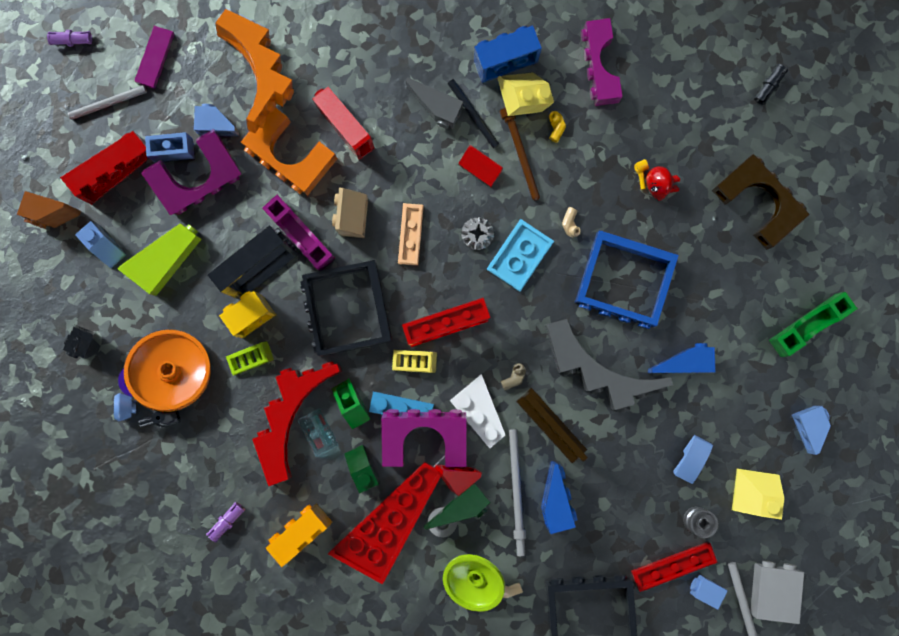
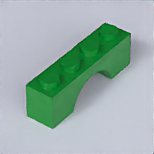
M846 292L834 294L775 335L769 342L780 357L791 356L807 345V342L814 335L828 326L841 321L858 308Z

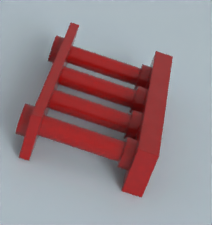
M483 297L402 324L408 345L414 347L489 322L490 315Z

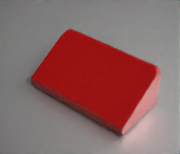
M471 145L458 163V165L489 187H492L503 171V167Z

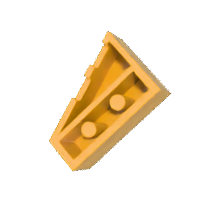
M317 503L313 507L310 504L300 512L302 516L297 521L293 518L284 526L286 530L281 535L277 532L268 540L270 544L266 547V550L281 567L333 523Z

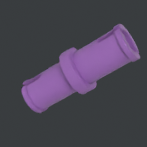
M72 30L48 32L47 40L49 45L67 44L68 46H74V44H92V34L90 31L73 32Z
M235 501L231 508L218 518L219 521L206 535L212 541L217 542L227 529H231L234 526V521L245 509Z

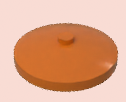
M161 330L145 336L130 350L124 365L125 384L134 399L144 407L160 412L177 411L194 403L205 391L211 375L210 360L203 345L190 334L178 330Z

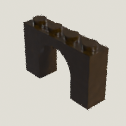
M752 154L712 189V192L724 205L731 202L744 189L749 187L761 188L771 196L774 203L773 215L753 235L768 250L778 244L810 214L807 212L806 206L792 196V191L778 181V176L764 166V161Z

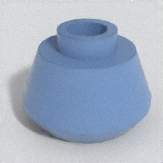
M118 393L114 396V419L120 422L131 418V413H136V401H132L130 396Z

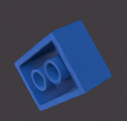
M533 25L530 27L522 26L510 34H500L491 41H481L474 47V63L482 83L538 63L542 47Z

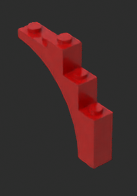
M333 361L321 365L322 369L314 371V368L302 372L303 376H300L299 370L288 368L280 371L281 375L275 377L283 401L278 398L268 402L269 406L264 407L272 432L269 429L257 432L258 437L252 439L268 487L292 478L288 462V440L294 417L303 401L317 386L328 378L342 372L340 364H334Z

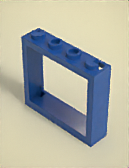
M599 230L592 245L575 303L579 304V307L584 308V310L591 311V308L599 310L598 314L610 317L611 314L618 316V320L625 323L637 322L641 328L650 329V327H656L679 255ZM601 244L667 264L651 317L585 297Z

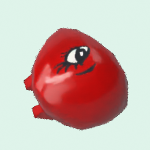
M657 166L648 172L646 177L647 188L650 194L658 201L663 200L669 193L679 191V187L673 184L680 182V178L677 175L672 176L667 168Z

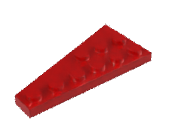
M424 462L328 552V555L383 585L441 477L435 470V467Z

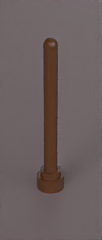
M503 108L499 111L501 119L508 124L531 197L534 201H537L540 195L515 122L516 115L508 116L506 108Z

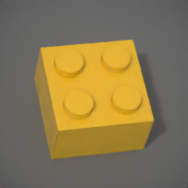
M248 291L240 297L241 300L239 302L227 305L222 310L223 313L219 315L233 336L245 338L276 316V313L263 295L255 291Z

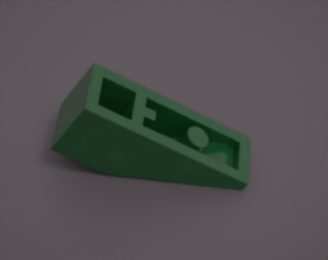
M474 483L459 497L456 496L423 527L425 530L476 516L479 518L487 511L486 506L491 502Z

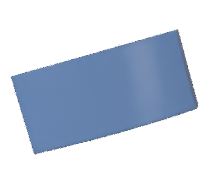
M694 435L683 450L684 456L674 469V475L693 484L703 469L713 445Z

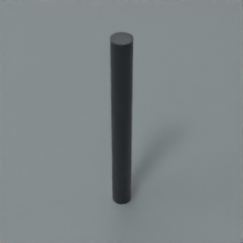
M450 80L447 83L455 96L463 101V107L493 149L496 148L499 142L455 80Z

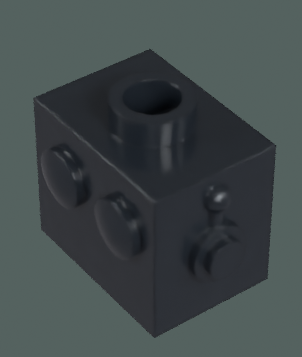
M74 324L70 335L68 334L64 340L63 350L67 351L66 354L73 358H84L95 332Z

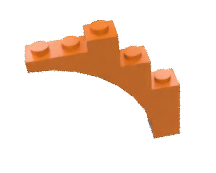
M225 9L215 23L217 36L230 43L244 56L256 77L257 93L253 107L246 118L248 130L256 133L259 127L262 128L264 126L269 112L274 111L276 104L283 107L287 100H291L294 94L292 79L279 74L282 70L281 57L279 53L268 49L271 43L269 29Z

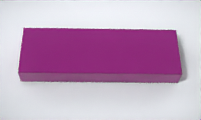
M154 25L134 80L137 84L156 89L175 35L173 31Z

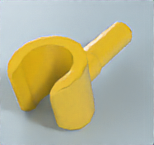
M644 159L634 165L640 180L641 190L646 189L643 172L649 169L648 163Z

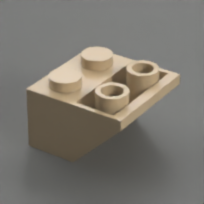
M339 188V194H335L334 205L337 206V214H333L332 226L335 227L340 236L364 238L368 197L360 192Z

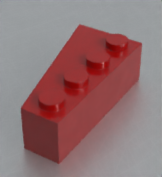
M134 131L126 133L121 139L60 178L75 197L92 205L149 159L146 155V143Z

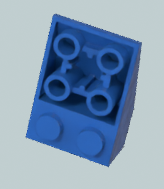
M555 461L550 462L541 504L545 525L550 534L575 528L574 521H577L575 509L568 502V500H572L569 488L563 484V479H566L564 469Z

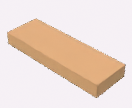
M403 203L398 264L419 266L424 205Z

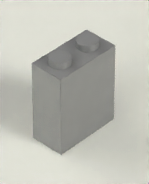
M762 561V564L755 563L750 608L751 615L756 619L800 624L804 572L797 569L796 565L784 563L783 567L776 566V563L771 561Z

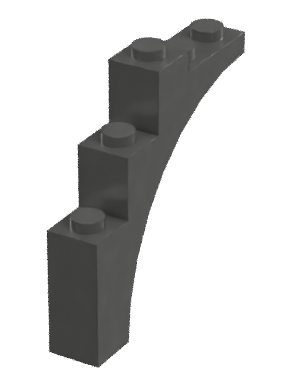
M567 319L545 325L558 373L564 372V375L576 373V368H578L585 391H591V394L602 392L603 387H605L611 410H618V413L628 411L631 405H635L633 396L636 399L647 397V392L654 390L656 394L668 391V386L673 385L671 377L642 380L621 376L606 369L593 360L581 347L573 335Z

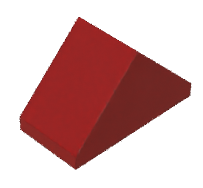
M435 465V470L449 489L458 497L480 479L482 475L474 467Z

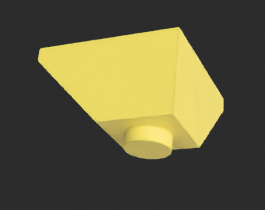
M737 469L732 510L782 520L784 494L780 475Z

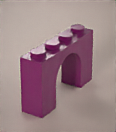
M215 129L196 139V143L211 167V174L202 185L186 187L174 180L161 160L142 171L141 174L170 216L174 213L176 215L182 214L187 210L186 206L191 203L197 205L205 199L204 196L211 192L213 195L222 190L221 186L225 183L232 184L240 179L241 170Z
M389 409L383 412L381 418L382 467H403L404 439L411 430L418 427H430L442 435L445 442V467H466V412L458 409L450 410V412H441L438 409H432L429 412H420L417 409L399 412L397 409Z

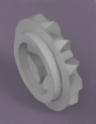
M481 217L471 218L462 228L463 242L471 249H484L493 240V226L488 220ZM479 225L480 231L484 235H480L478 242H476L475 235L469 232L476 231Z

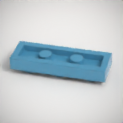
M373 392L369 412L383 414V412L389 409H397L399 412H408L411 409L429 412V410L433 409L434 404Z

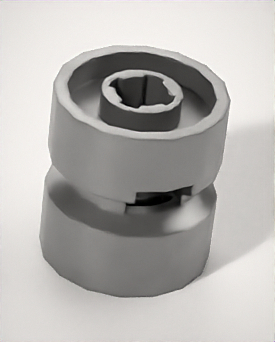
M691 507L684 514V526L700 538H709L718 530L716 516L702 507Z

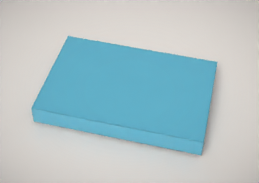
M520 219L486 270L521 292L554 241Z

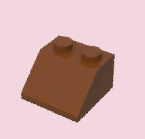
M27 191L24 192L17 215L24 217V222L46 229L47 226L56 228L81 214L80 210L68 204Z

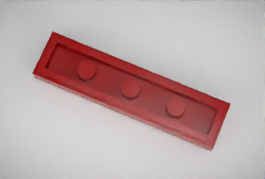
M706 542L634 569L631 573L638 591L642 592L716 564L718 561L711 543Z

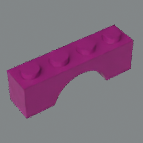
M607 18L586 21L584 29H581V39L586 44L584 58L589 63L587 77L592 82V88H590L591 100H594L595 106L619 103L623 97L620 77L608 73L600 61L601 51L608 47L613 39L611 20Z
M278 194L262 207L317 270L322 271L336 259Z

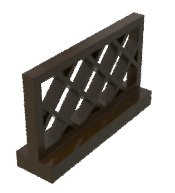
M532 388L516 401L571 463H574L577 459L584 462L588 458L584 454L587 448Z

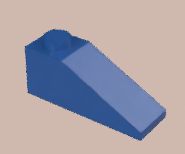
M697 343L695 347L688 348L649 368L648 373L715 372V347H708V343Z

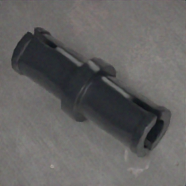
M777 64L769 78L764 80L763 87L754 98L757 103L766 105L772 93L777 91L780 81L788 72L784 65Z

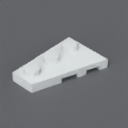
M481 374L452 398L450 402L456 409L466 412L467 422L486 445L491 448L505 436V432Z

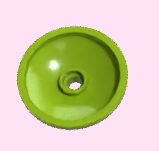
M470 554L460 555L452 559L444 570L443 585L447 594L455 603L465 609L478 612L488 611L496 607L504 596L505 582L501 572L493 563L483 557Z

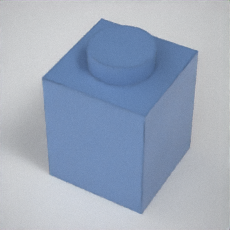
M700 574L692 581L690 586V594L717 610L727 593L725 588Z

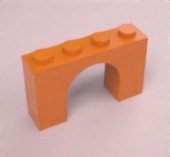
M275 107L274 111L269 112L264 126L262 128L259 127L256 133L249 131L241 143L244 145V151L252 158L256 155L261 159L259 163L268 170L270 168L276 171L275 175L283 182L288 180L293 184L291 188L298 194L303 192L308 196L338 158L334 152L319 141L307 157L297 164L287 165L276 160L274 155L275 143L291 122L284 113Z

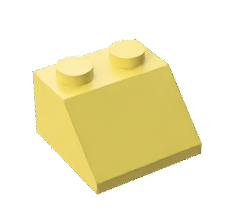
M534 73L506 75L497 78L508 116L543 112L554 103L549 83Z

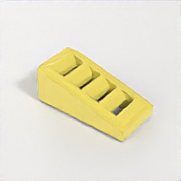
M393 350L392 370L435 373L437 352ZM401 354L404 355L403 367H400ZM409 355H412V367H409ZM418 355H421L420 368L417 367ZM426 356H428V368H426Z

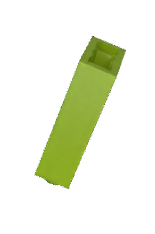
M180 223L120 265L118 270L147 293L157 296L201 241V238L196 235L198 231L189 224L186 227Z

